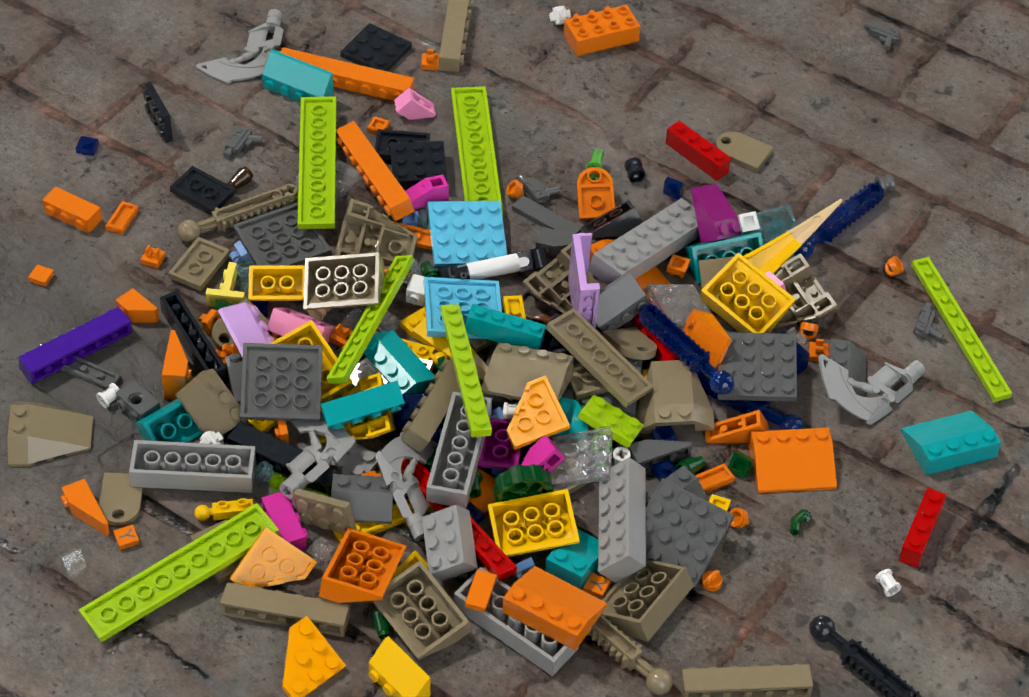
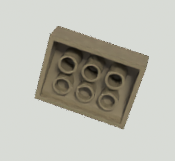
M380 253L305 258L303 310L379 305L384 281V261Z
M499 343L492 354L481 387L482 393L520 400L527 382L546 375L559 402L573 377V356L564 353L548 352L547 350L531 349L526 346L510 345L509 343Z
M646 559V567L618 581L606 594L602 601L607 603V607L601 615H605V619L611 620L613 626L616 625L618 630H622L628 636L649 641L693 588L694 584L686 567Z
M418 561L391 580L382 600L372 601L417 660L455 644L471 632L468 619L421 561Z

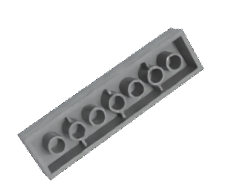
M682 198L595 252L588 271L607 285L627 271L632 274L634 279L643 275L700 237L694 207Z

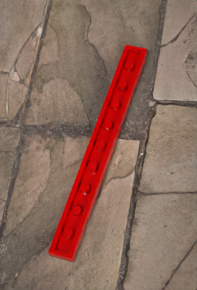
M403 459L401 464L402 475L409 465L410 459ZM418 461L413 476L418 479V485L426 499V487L430 472ZM428 502L436 512L451 507ZM471 518L476 556L493 574H497L499 581L517 573V566Z

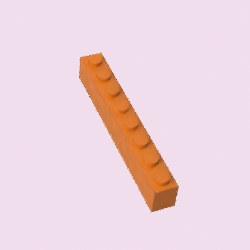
M284 47L280 51L283 54L333 73V87L391 101H395L408 88L414 90L413 77Z
M355 121L336 129V142L338 146L342 147L346 157L349 156L352 166H356L355 168L359 176H362L366 186H369L380 206L384 205L383 208L387 216L391 215L394 221H397L415 212L411 199Z

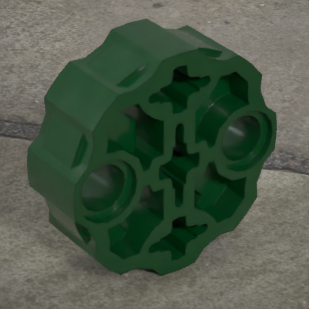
M531 464L528 466L516 465L510 467L506 472L500 473L495 478L493 492L495 502L497 503L554 492L549 471L543 470L539 465Z

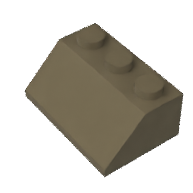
M214 369L202 371L175 394L203 434L207 431H214L215 434L219 432L223 435L243 420L240 419L239 403Z

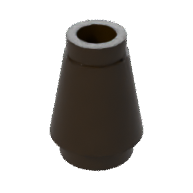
M246 166L239 168L227 184L237 190L252 181L253 173Z

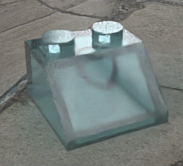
M789 204L756 213L760 229L756 232H761L762 241L765 244L798 225Z

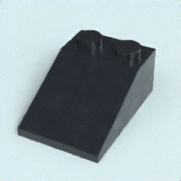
M627 200L581 228L584 233H592V238L618 237L637 227L643 221L632 203Z

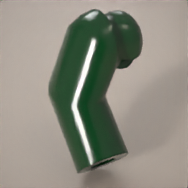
M801 509L791 517L790 533L792 535L800 534V525L803 521L808 522V520L812 519L811 512H808L807 509Z

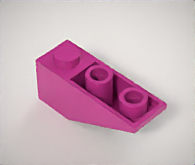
M444 175L425 178L405 191L411 199L414 210L427 207L428 202L449 201V186Z

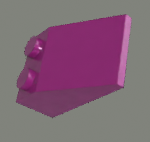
M717 183L691 189L701 243L741 235L738 217Z
M490 418L492 435L485 436L477 467L508 470L510 467L519 465L523 447L514 450L507 435V428L512 420Z

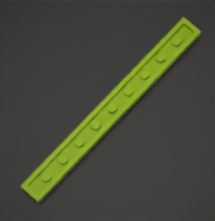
M412 255L396 256L384 276L379 305L367 306L327 376L329 384H344L349 380L415 261Z
M926 257L913 260L911 264L913 270L992 401L997 402L1011 398L1012 392L931 259Z
M440 305V313L471 437L491 436L492 428L460 305Z

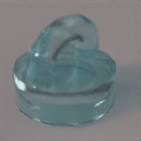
M267 461L261 462L255 470V478L261 482H273L275 478L273 465Z

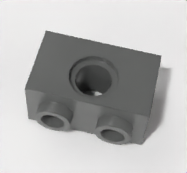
M135 380L116 392L117 407L122 412L125 411L134 423L160 409L159 401Z

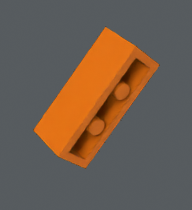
M56 186L42 199L44 213L61 220L63 223H68L78 230L90 233L102 221L101 208Z

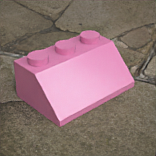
M273 308L268 323V328L272 335L280 338L312 320L327 343L329 342V336L337 326L290 308Z

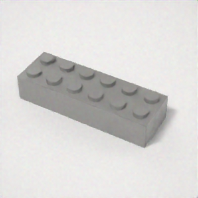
M452 392L426 487V502L448 506L458 505L467 509L485 436L471 437L459 392ZM484 397L487 413L490 420L492 412V398Z
M134 440L129 469L130 486L252 493L256 465L255 446Z
M630 457L599 474L598 572L614 583L646 567L645 468Z
M480 567V568L478 569V570L487 572V571L484 570L482 567ZM475 572L454 593V603L466 617L553 676L576 651L503 613V597L511 587L498 579L496 580L486 612L466 608L465 602L476 574Z

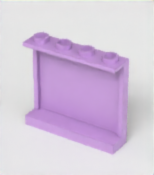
M592 233L573 234L568 276L572 309H576L596 328L600 285L599 283L587 284Z

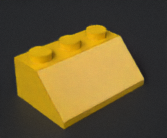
M305 265L249 266L248 300L303 301Z
M389 636L386 637L369 661L368 675L375 683L378 682L382 686L384 693L389 697H430L431 678Z

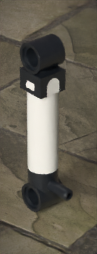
M546 247L476 262L443 267L439 269L440 278L481 280L542 268L548 265L549 261Z

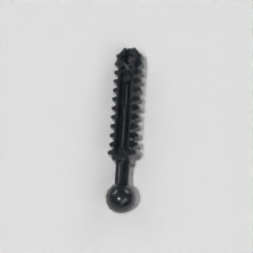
M819 615L813 618L809 625L811 636L818 641H829L841 652V664L849 665V669L852 668L855 674L862 676L861 679L868 681V685L875 687L874 690L881 692L882 696L922 697L919 691L916 692L913 686L907 684L906 680L903 681L900 675L894 673V670H890L886 664L880 662V659L874 657L873 653L868 652L867 648L862 647L861 641L856 642L852 638L848 642L836 632L835 623L830 617Z

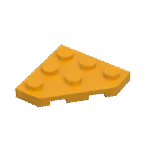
M546 375L527 382L522 398L507 428V435L514 450L537 442L544 435L549 437L570 429V424Z
M264 527L229 579L235 583L250 587L273 586L285 582L306 579L317 561L267 527Z
M305 616L291 626L288 632V645L281 687L288 697H306L346 666L308 616Z

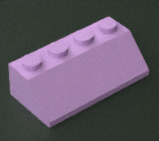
M244 302L218 310L242 357L243 343L269 344L275 341L269 335V328L259 316L260 311L255 305L252 306Z

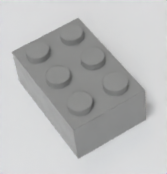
M453 505L422 517L428 569L433 577L444 581L477 569L469 510Z

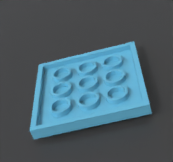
M439 201L427 203L435 268L461 265L507 255L500 201Z
M424 277L426 331L429 337H446L440 305L459 304L465 325L472 304L502 312L499 281ZM467 334L468 339H484L478 336Z

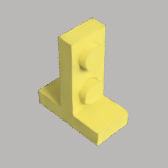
M229 262L228 268L224 269V283L220 284V289L207 288V306L214 307L217 300H224L232 305H236L245 299V292L234 291L237 279V263Z

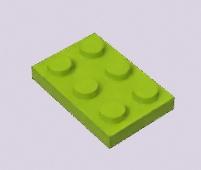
M596 395L591 397L577 417L626 448L631 446L644 426L636 418L630 417L622 412L621 409L612 406Z

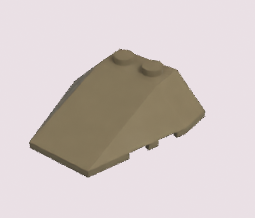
M350 199L334 256L379 252L384 261V269L391 266L396 256H413L417 235L399 223L392 222L388 219V216L380 214L370 204Z
M572 242L561 250L553 261L538 273L535 271L522 282L535 297L562 313L572 309L568 282ZM588 271L587 284L598 283L596 277Z
M801 253L786 261L775 275L784 283L786 291L796 301L773 329L821 317L838 307L831 295L824 291L814 277L810 265Z
M691 360L652 361L646 379L654 387L651 392L640 398L635 413V418L644 424L639 434L656 433L655 426L694 424L695 431L714 430L713 409Z
M14 402L10 408L7 434L8 467H30L38 461L47 459L48 462L54 460L53 457L64 454L70 456L91 450L93 416L38 402Z

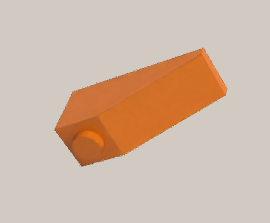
M756 410L714 423L715 429L705 430L707 444H749L751 432L769 431V425L761 411Z
M85 478L62 487L63 496H60L64 508L68 507L72 515L103 535H110L108 522Z

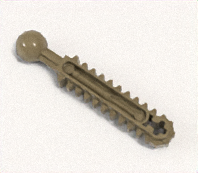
M294 184L282 185L280 188L269 190L266 193L263 192L246 200L243 199L226 207L223 206L221 209L216 207L215 211H212L211 218L200 222L191 219L184 220L178 226V236L182 241L189 243L194 242L201 232L215 228L217 232L223 231L225 233L226 229L233 228L234 224L297 203L298 186Z
M600 615L587 634L592 637L591 640H596L598 646L601 645L604 651H608L610 656H614L615 661L621 663L622 669L627 668L632 671L635 668L646 678V685L650 692L655 695L667 693L673 684L669 671L664 668L654 669L642 658V645H635L636 642L630 641L629 636H625L622 630L619 631L616 625L613 626L611 624V620L605 619V615Z

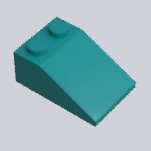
M577 529L580 543L554 548L546 559L545 571L582 590L591 573H594L598 568L599 540Z

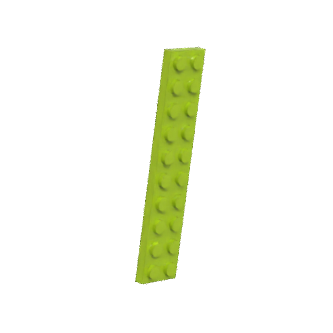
M486 86L451 88L464 201H500L503 218Z
M336 96L301 97L298 229H335Z
M256 503L80 608L79 613L99 641L103 642L245 556L264 527H267L277 535H280L279 529Z

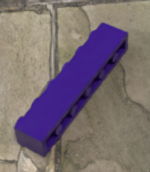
M120 307L108 310L105 314L93 318L89 322L77 326L71 331L59 335L55 339L43 343L29 352L23 353L18 357L19 369L33 384L61 370L64 365L69 366L76 362L75 356L84 358L131 334V320Z

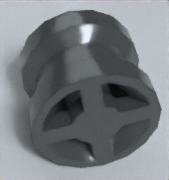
M886 174L884 177H875L874 185L878 194L884 193V191H894L895 183L891 174Z

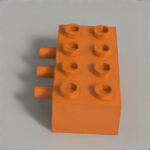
M628 5L615 8L606 6L602 11L595 12L590 10L589 14L581 16L576 13L573 15V18L565 19L563 35L577 57L638 42L640 25Z

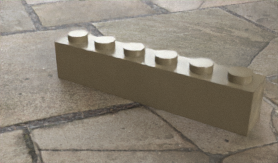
M448 0L439 54V70L459 72L460 65H464V55L462 53L465 54L466 43L464 42H467L468 32L466 30L469 31L470 20L467 19H471V9L469 8H472L473 0Z
M452 358L443 361L440 366L442 371L438 370L432 379L435 383H430L425 391L428 395H423L417 404L420 408H415L410 416L412 421L408 420L402 429L405 433L401 440L420 453L429 443L448 411L452 392H459Z
M227 582L220 601L221 615L291 627L305 616H308L320 633L341 637L345 636L350 618L349 604L327 601L322 598L305 597L301 594H288L279 590L272 591L261 587L244 586L240 583L233 584Z
M800 663L793 665L774 664L772 666L752 665L750 667L731 666L724 668L690 667L682 669L680 680L682 697H811L813 689L810 665H802Z

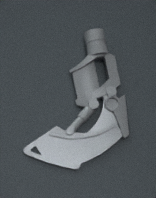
M277 9L269 10L266 23L248 31L247 46L244 47L246 53L242 54V56L230 60L224 57L196 65V68L204 74L226 84H230L232 81H242L262 76L270 51L272 49L275 50L281 44L284 31L280 27L283 17L282 12ZM267 33H274L273 39L266 41ZM252 58H256V59H254L253 61H251L250 63H247V64H245V65L239 64V63H241V62H243V61H248V60H250V59H252Z
M824 354L818 356L820 372L828 399L835 400L846 411L866 421L864 424L872 425L893 411L889 404L891 402L899 403L913 391L912 384L926 372L924 365L917 360L911 362L904 369L885 362V366L873 376H869L867 383L849 378L846 368ZM899 379L905 384L897 392L889 388ZM853 387L867 392L869 395L879 394L880 396L873 398L857 395Z
M321 412L320 422L291 421L300 434L309 433L311 445L305 447L303 452L286 464L292 475L281 483L279 488L281 493L289 499L294 497L293 493L296 488L303 489L307 484L314 482L329 468L331 462L335 461L337 463L356 442L354 436L350 437L345 428L335 431L332 428L327 429ZM317 435L325 436L327 440L323 452ZM315 462L316 466L309 473L303 475L302 472Z
M402 431L399 437L389 442L375 456L386 485L389 484L391 486L392 495L402 516L406 519L414 540L419 541L425 539L422 517H424L430 504H427L418 485L419 481L413 474L418 461L425 465L437 449L438 443L430 440L420 453L401 440L405 433ZM403 459H410V463H409V465L406 467V469H405V471H404V473H403V475H402V474H401V464H402V461H403ZM405 493H407V496L415 510V513L411 512L408 503L404 497Z

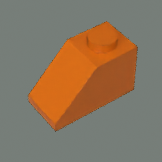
M133 288L115 300L116 308L120 307L131 320V323H157L159 321L158 308Z

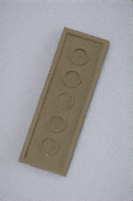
M576 309L569 310L547 324L546 329L625 408L652 391L654 386Z

